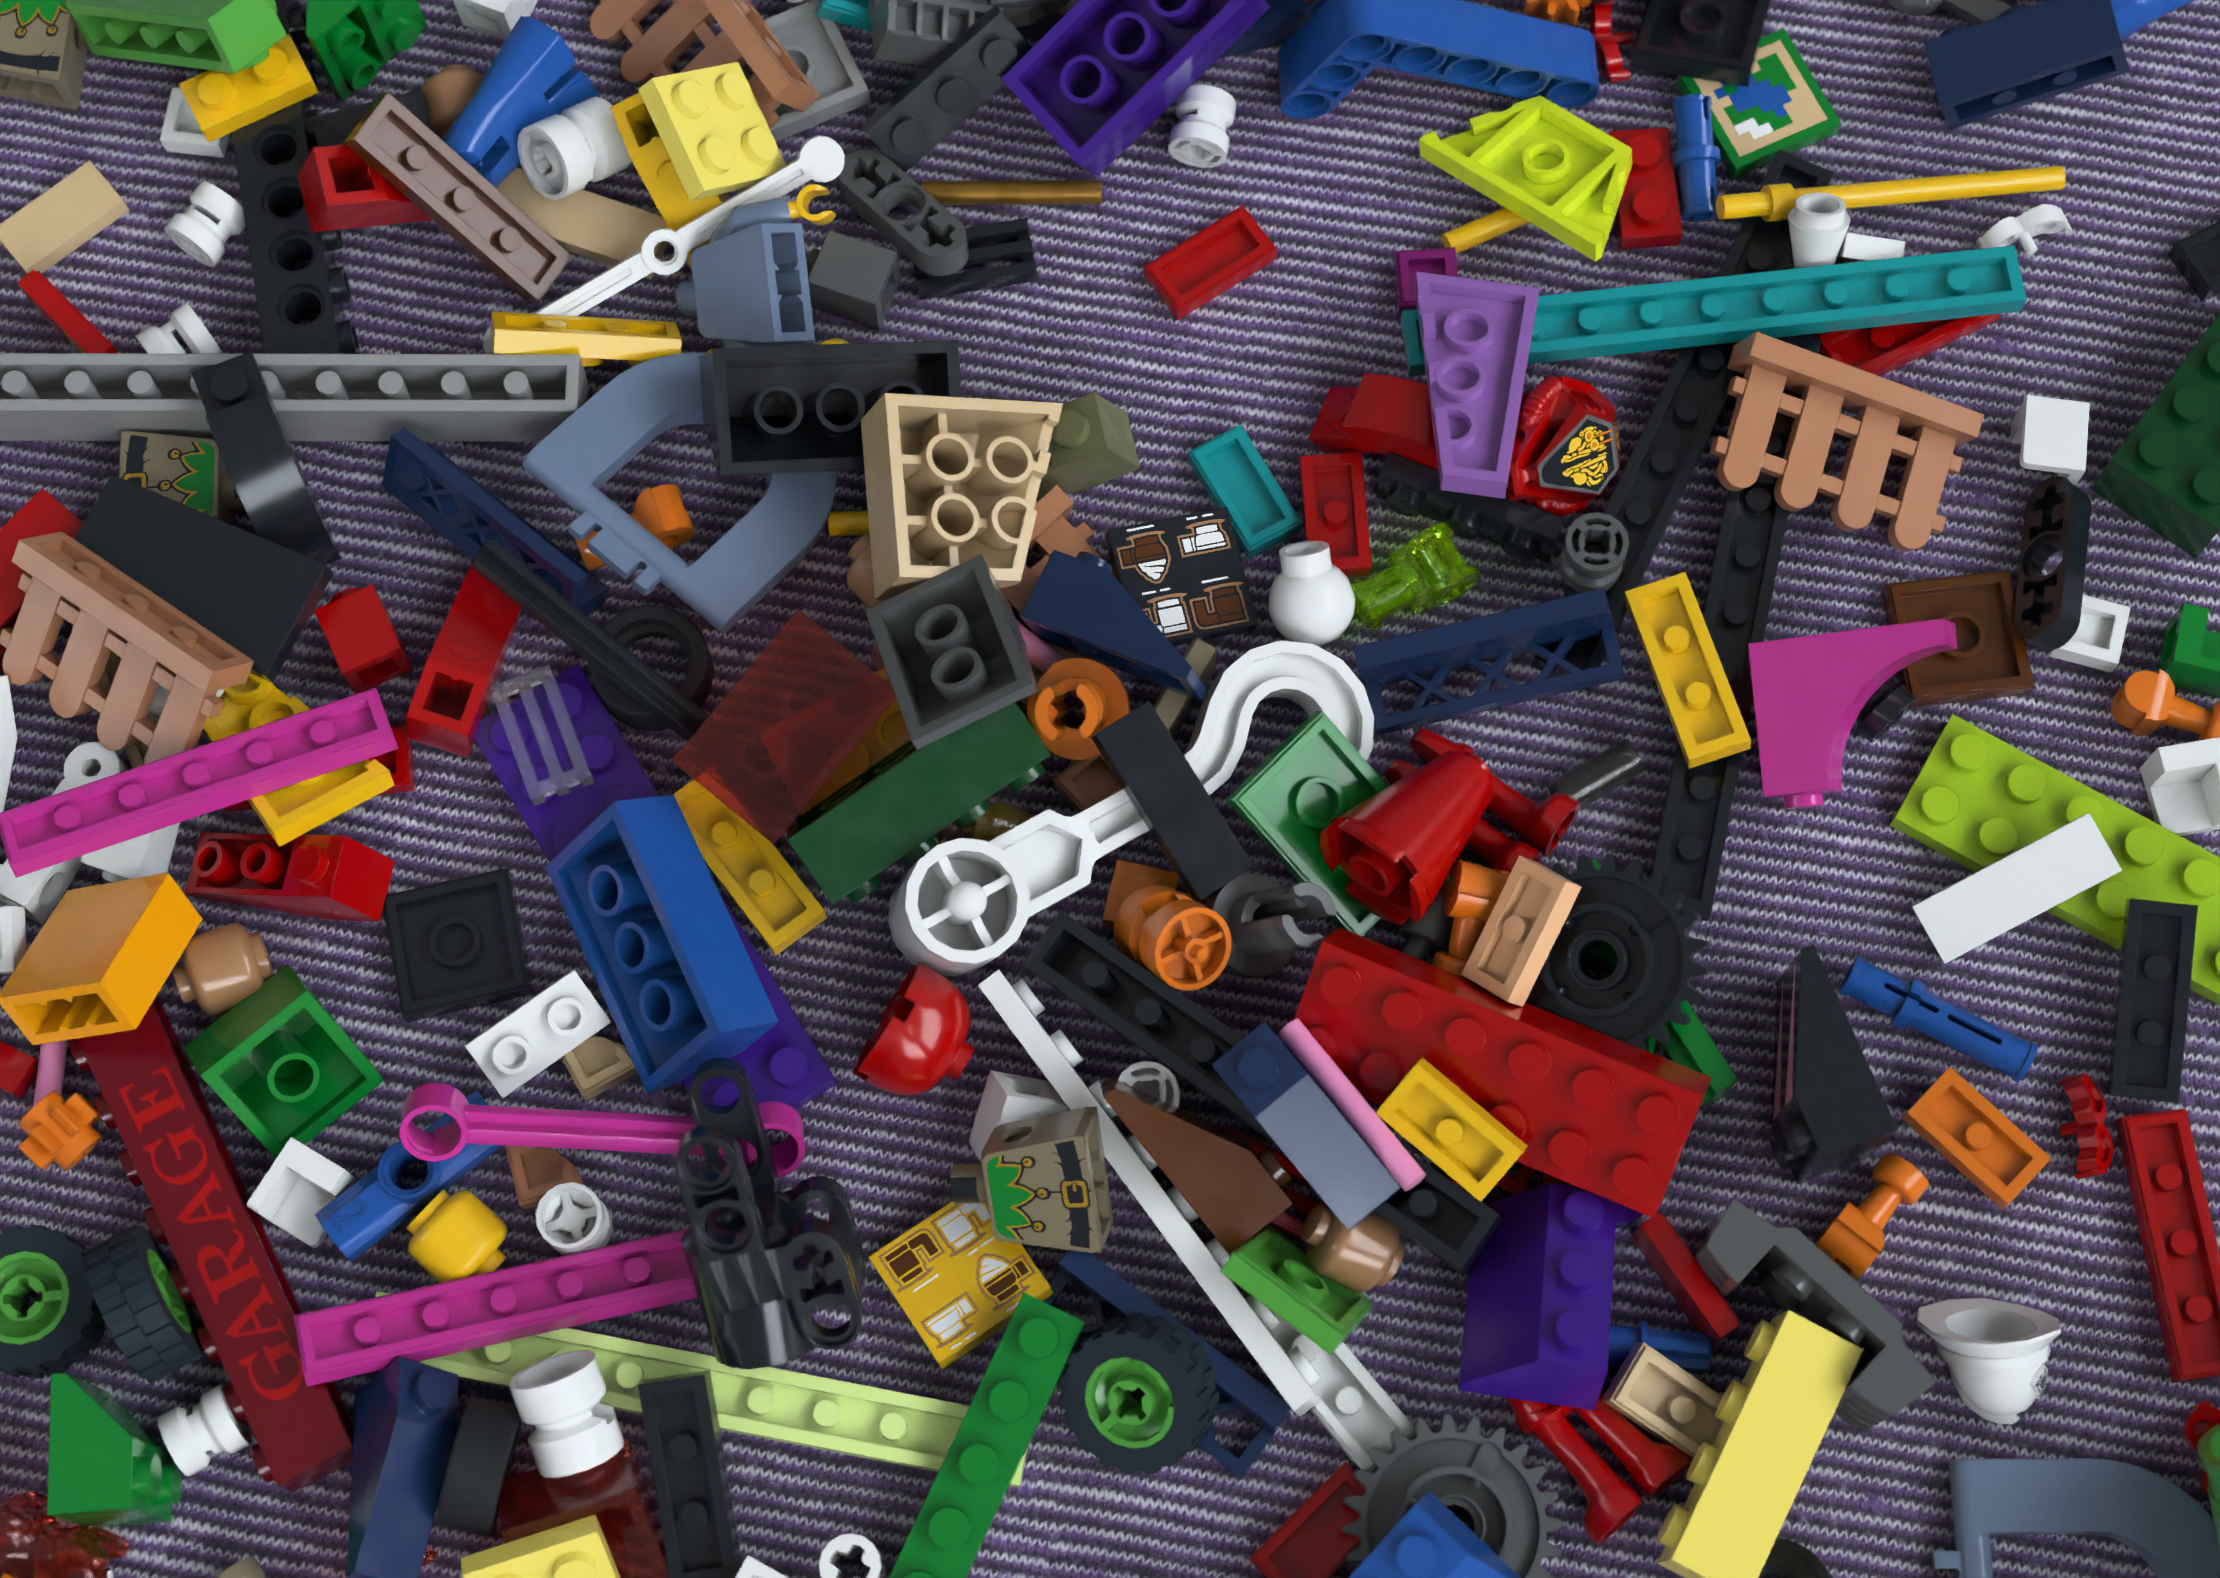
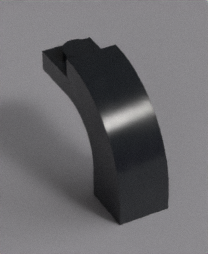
M252 351L192 373L207 412L206 419L218 449L257 535L326 565L342 559L322 507L310 488L290 445L259 364Z

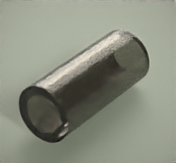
M1623 739L1550 782L1548 789L1551 796L1555 793L1568 794L1580 803V809L1644 772V765L1633 745L1626 739Z

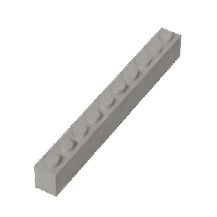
M0 353V441H121V431L214 439L206 419L207 412L192 373L242 354ZM253 354L259 364L289 441H390L393 433L405 427L421 441L541 442L589 400V383L580 354Z

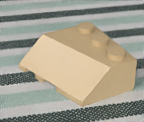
M884 393L861 419L875 600L886 601L982 554L1000 588L1017 585L1021 581L1037 515L1035 510L1041 479L1047 473L1051 453L1048 450L1053 429L1059 423L1063 403Z

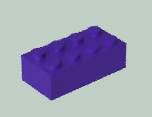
M1079 0L1001 79L1078 166L1099 176L1271 6L1265 0Z

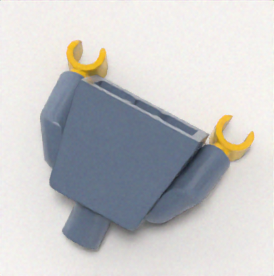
M817 184L808 185L798 193L797 199L787 202L786 197L782 196L737 206L713 231L711 243L694 249L690 257L693 279L682 281L678 285L676 301L682 313L687 316H697L699 332L704 338L721 339L724 348L805 345V341L815 340L802 223H792L791 220L804 217L811 224L817 226L831 223L836 217L835 212L823 211L814 215L809 212V203L814 197L831 194L825 187ZM833 338L819 345L850 343L841 338Z

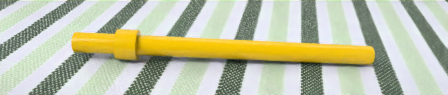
M2062 166L1796 189L1790 183L1764 185L1760 192L1719 195L1716 199V214L1720 220L1762 216L1765 222L1788 220V214L1795 208L1796 200L1800 196L1815 192L1838 196L1846 203V209L2055 191L2064 188L2066 175Z

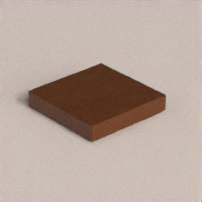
M2010 570L1889 583L1884 586L1882 597L1888 625L1941 618L1955 623L1958 649L1924 657L1898 672L1900 685H1904L1917 698L1910 708L2027 695L2033 690L2035 686L2025 639L2016 632L2013 625L2015 592Z

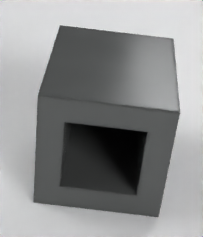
M829 230L821 249H812L806 261L812 308L880 331L902 280L897 252Z

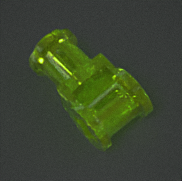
M1448 523L1435 524L1423 530L1403 547L1390 553L1388 568L1364 581H1360L1357 578L1349 581L1355 595V612L1363 625L1371 632L1382 627V620L1408 606H1411L1417 615L1432 606H1440L1457 599L1473 588L1480 580L1481 574L1476 566H1468L1452 542L1451 538L1454 533Z

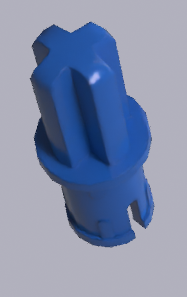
M1643 1320L1638 1322L1637 1327L1610 1324L1608 1365L1622 1366L1635 1342H1644L1688 1373L1704 1374L1709 1370L1712 1345L1711 1340L1706 1334L1648 1328L1647 1321Z

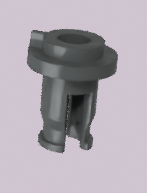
M1254 873L1239 875L1211 893L1206 903V907L1217 912L1225 920L1231 933V954L1224 970L1242 978H1258L1276 973L1288 963L1294 951L1300 948L1319 947L1324 940L1323 936L1318 933H1302L1297 922L1336 914L1335 904L1330 894L1320 885L1305 882L1294 884L1291 887H1282L1275 880L1265 875Z

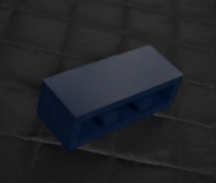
M2049 0L2034 6L2019 5L2005 10L1998 18L1974 26H1954L1942 32L1938 38L1924 42L1939 106L1950 130L2130 72L2111 0Z

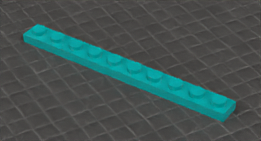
M2015 245L1538 296L1528 364L1740 342L1756 331L1773 338L2021 312L2027 298ZM1417 309L1403 310L1401 327L1409 377L1426 375L1418 311Z

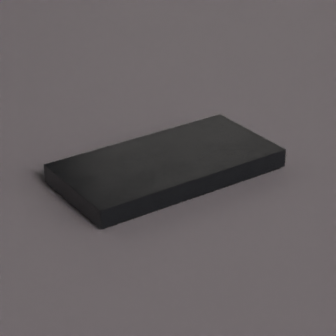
M113 474L74 539L252 659L254 663L250 673L272 683L275 681L334 574L326 564Z

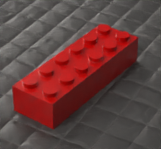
M1340 927L1322 941L1294 1019L1298 1018L1363 1098L1382 1105L1423 1057L1527 1145L1525 1151L1516 1160L1517 1162L1652 1218H1655L1665 1197L1712 1078L1525 1002L1523 1007L1509 1003L1472 980Z

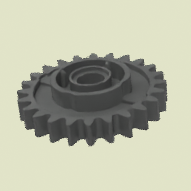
M1445 1414L1441 1418L1438 1433H1433L1423 1418L1414 1421L1413 1440H1408L1397 1429L1389 1433L1390 1442L1393 1447L1391 1454L1375 1447L1368 1451L1376 1467L1374 1473L1361 1470L1354 1471L1352 1477L1364 1488V1493L1362 1496H1350L1343 1499L1344 1505L1358 1513V1519L1356 1522L1342 1526L1341 1533L1358 1537L1359 1546L1349 1552L1345 1558L1349 1562H1363L1409 1510L1430 1491L1446 1507H1455L1461 1510L1468 1519L1469 1529L1521 1578H1552L1541 1566V1560L1543 1557L1561 1556L1562 1550L1549 1543L1546 1535L1547 1532L1563 1527L1564 1521L1546 1516L1545 1507L1553 1503L1559 1495L1558 1492H1542L1538 1490L1536 1483L1543 1477L1547 1469L1545 1466L1526 1469L1523 1466L1522 1462L1529 1448L1526 1443L1510 1451L1503 1447L1505 1428L1499 1427L1488 1438H1484L1480 1433L1481 1427L1478 1417L1470 1418L1463 1432H1459L1455 1428L1451 1414Z

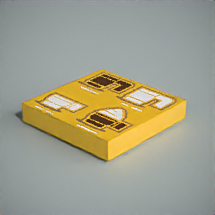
M952 1201L868 1257L941 1369H944L1008 1326L1023 1292L1041 1301H1045L1054 1295L1052 1288L1022 1244L1002 1242L993 1235L988 1203L955 1204Z

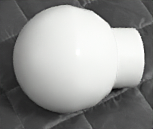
M1303 541L1281 548L1279 550L1282 572L1276 576L1270 588L1268 605L1269 614L1274 626L1285 638L1292 642L1310 643L1319 646L1335 640L1347 629L1353 618L1355 595L1347 576L1337 566L1332 565L1329 544L1324 541Z

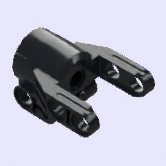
M726 1057L712 1058L703 1062L696 1069L689 1090L690 1108L696 1128L689 1130L680 1140L675 1157V1173L690 1220V1226L682 1237L681 1243L717 1362L729 1367L749 1370L771 1367L794 1360L816 1348L835 1350L849 1345L858 1336L862 1326V1299L859 1290L865 1279V1255L846 1191L834 1179L825 1176H811L800 1181L794 1189L781 1192L777 1168L753 1084L746 1068L737 1061ZM713 1077H725L737 1085L740 1095L732 1104L716 1106L704 1098L701 1092L702 1085ZM735 1138L746 1139L754 1145L757 1156L751 1163L745 1164L740 1144ZM699 1144L702 1145L709 1169L708 1174L697 1171L688 1160V1152ZM719 1147L725 1152L728 1163L722 1159ZM820 1199L823 1208H830L828 1220L816 1218L814 1213L807 1212L808 1201ZM823 1259H824V1270H823V1272H824V1275H825V1279H824V1280L818 1275V1273H817V1271H816L817 1265H818ZM844 1304L851 1313L850 1319L838 1328L823 1327L812 1316V1313H817L819 1309Z

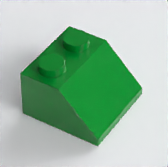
M288 964L266 980L256 992L236 1004L183 1047L199 1075L275 1159L290 1137L304 1145L307 1144L385 1080L327 1008Z
M66 1373L51 1374L47 1515L89 1528L172 1522V1504H178L180 1501L182 1476L181 1470L176 1463H173V1458L168 1449L109 1392Z

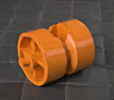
M1150 884L1140 887L1123 901L1117 911L1113 932L1118 950L1176 989L1192 991L1203 988L1212 983L1227 965L1231 954L1232 939L1225 920L1217 912L1169 886Z

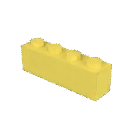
M1790 1310L1772 1318L1770 1323L1765 1320L1760 1321L1751 1335L1744 1352V1356L1752 1360L1742 1384L1732 1381L1718 1405L1715 1417L1723 1421L1720 1431L1713 1445L1704 1442L1700 1446L1690 1464L1686 1479L1693 1482L1694 1486L1683 1508L1676 1504L1671 1508L1660 1528L1657 1542L1665 1547L1657 1562L1659 1565L1683 1578L1759 1577L1863 1352L1862 1348Z

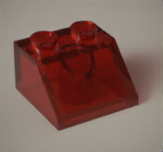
M629 1438L624 1439V1447L604 1463L573 1475L557 1478L544 1477L539 1474L538 1468L503 1479L499 1494L501 1533L505 1543L596 1514L621 1578H670L664 1542L651 1495Z

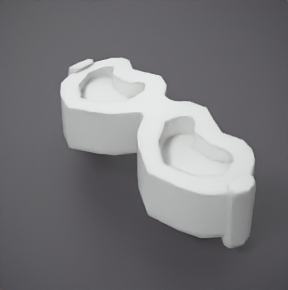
M2042 204L2029 209L2016 218L2012 216L2000 220L1982 237L1980 236L1976 244L1979 249L2010 246L2019 240L2026 254L2031 255L2038 250L2032 237L2043 233L2054 234L2060 231L2070 233L2072 228L2060 207L2052 204Z

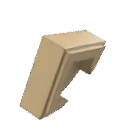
M592 1035L561 1057L585 1101L637 1074L627 1048L605 1037Z

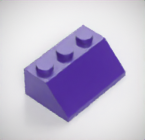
M1548 1183L1485 1204L1497 1212L1502 1221L1468 1269L1458 1390L1595 1410L1608 1371L1617 1203L1577 1186Z

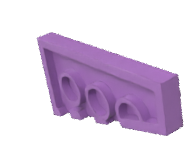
M1416 272L1415 295L1441 490L1501 499L1506 497L1540 289L1538 287Z

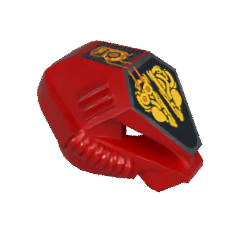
M1543 376L1544 380L1537 384L1535 388L1523 391L1507 485L1511 490L1507 492L1508 501L1513 502L1526 499V503L1533 505L1535 508L1564 517L1576 511H1584L1589 499L1601 495L1602 490L1620 467L1621 445L1616 410L1602 393L1598 392L1593 385L1565 376ZM1551 430H1552V431H1553V439H1552L1551 442L1549 443V438H1550V434H1551Z

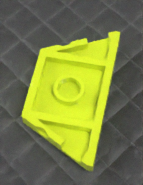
M1541 95L1515 103L1505 111L1489 112L1469 119L1470 130L1441 140L1436 131L1424 134L1419 139L1420 157L1594 262H1597L1602 257L1632 167L1631 147Z

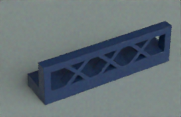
M405 427L391 435L382 487L469 558L472 559L485 541L489 539L495 540L587 616L605 604L609 590L607 585L429 442L425 444Z
M1604 588L1353 647L1357 669L1365 682L1368 700L1374 714V731L1377 736L1626 679L1612 614ZM1599 635L1603 636L1609 664L1581 670L1564 660L1577 640ZM1559 645L1554 653L1545 649L1547 647ZM1531 652L1548 662L1533 682L1519 685L1502 675L1510 660L1517 654ZM1497 659L1491 668L1482 663ZM1469 666L1485 676L1472 696L1456 699L1439 689L1452 669ZM1557 668L1567 673L1552 677ZM1434 674L1430 682L1421 678L1422 676ZM1407 680L1423 690L1411 710L1386 715L1380 686ZM1495 683L1504 687L1503 689L1490 691ZM1433 697L1442 701V703L1428 706Z
M1068 1250L1058 1263L1060 1271L1049 1284L1054 1295L1043 1302L1053 1306L1070 1282L1089 1295L1094 1302L1096 1324L1085 1325L1080 1336L1092 1335L1100 1326L1103 1327L1106 1324L1103 1323L1101 1305L1116 1317L1122 1316V1318H1127L1132 1313H1145V1316L1148 1317L1159 1315L1168 1318L1169 1323L1177 1327L1181 1325L1191 1333L1189 1336L1197 1344L1201 1343L1208 1353L1206 1358L1210 1366L1214 1365L1217 1375L1215 1388L1219 1390V1396L1228 1402L1217 1404L1214 1407L1213 1413L1220 1414L1240 1411L1261 1427L1239 1459L1215 1441L1213 1422L1206 1430V1433L1204 1432L1205 1435L1195 1444L1241 1480L1289 1416L1291 1410L1289 1404L1092 1254ZM1079 1337L1073 1351L1082 1345L1085 1340ZM1140 1388L1131 1391L1132 1396L1139 1402H1142L1141 1399L1145 1396L1144 1392Z

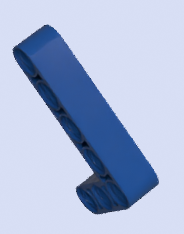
M1327 0L1277 52L1281 111L1286 116L1296 119H1311L1328 113L1376 66L1525 100L1541 95L1563 108L1580 107L1589 104L1599 95L1595 38L1591 32L1463 0Z

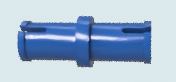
M1704 94L1684 95L1674 99L1672 102L1677 139V150L1672 154V166L1675 170L1679 171L1682 203L1681 219L1683 221L1689 220V222H1704L1718 218L1716 214L1718 192L1715 166L1721 163V153L1719 147L1714 146L1712 99L1709 95L1704 96Z

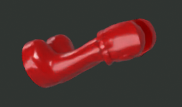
M1424 728L1417 730L1409 741L1414 752L1426 763L1451 750L1461 753H1474V750L1467 746V744L1454 743L1446 737ZM1394 759L1386 768L1384 777L1392 785L1417 769L1403 760ZM1492 773L1491 781L1494 786V796L1487 808L1513 828L1527 843L1507 837L1486 821L1480 819L1466 845L1490 869L1504 870L1511 873L1519 855L1540 864L1542 855L1548 857L1569 829L1580 809V803L1564 793H1555L1542 802H1536L1523 796Z
M1602 1391L1600 1392L1595 1410L1505 1397L1515 1412L1516 1426L1520 1427L1525 1434H1534L1563 1464L1578 1483L1587 1500L1582 1525L1586 1534L1596 1545L1601 1544L1620 1529L1641 1508L1644 1501L1580 1436L1566 1419L1569 1414L1575 1410L1624 1465L1634 1485L1647 1501L1652 1500L1669 1487L1688 1469L1692 1462V1459L1676 1446L1668 1443L1653 1442L1641 1433L1620 1412L1602 1401L1604 1396Z

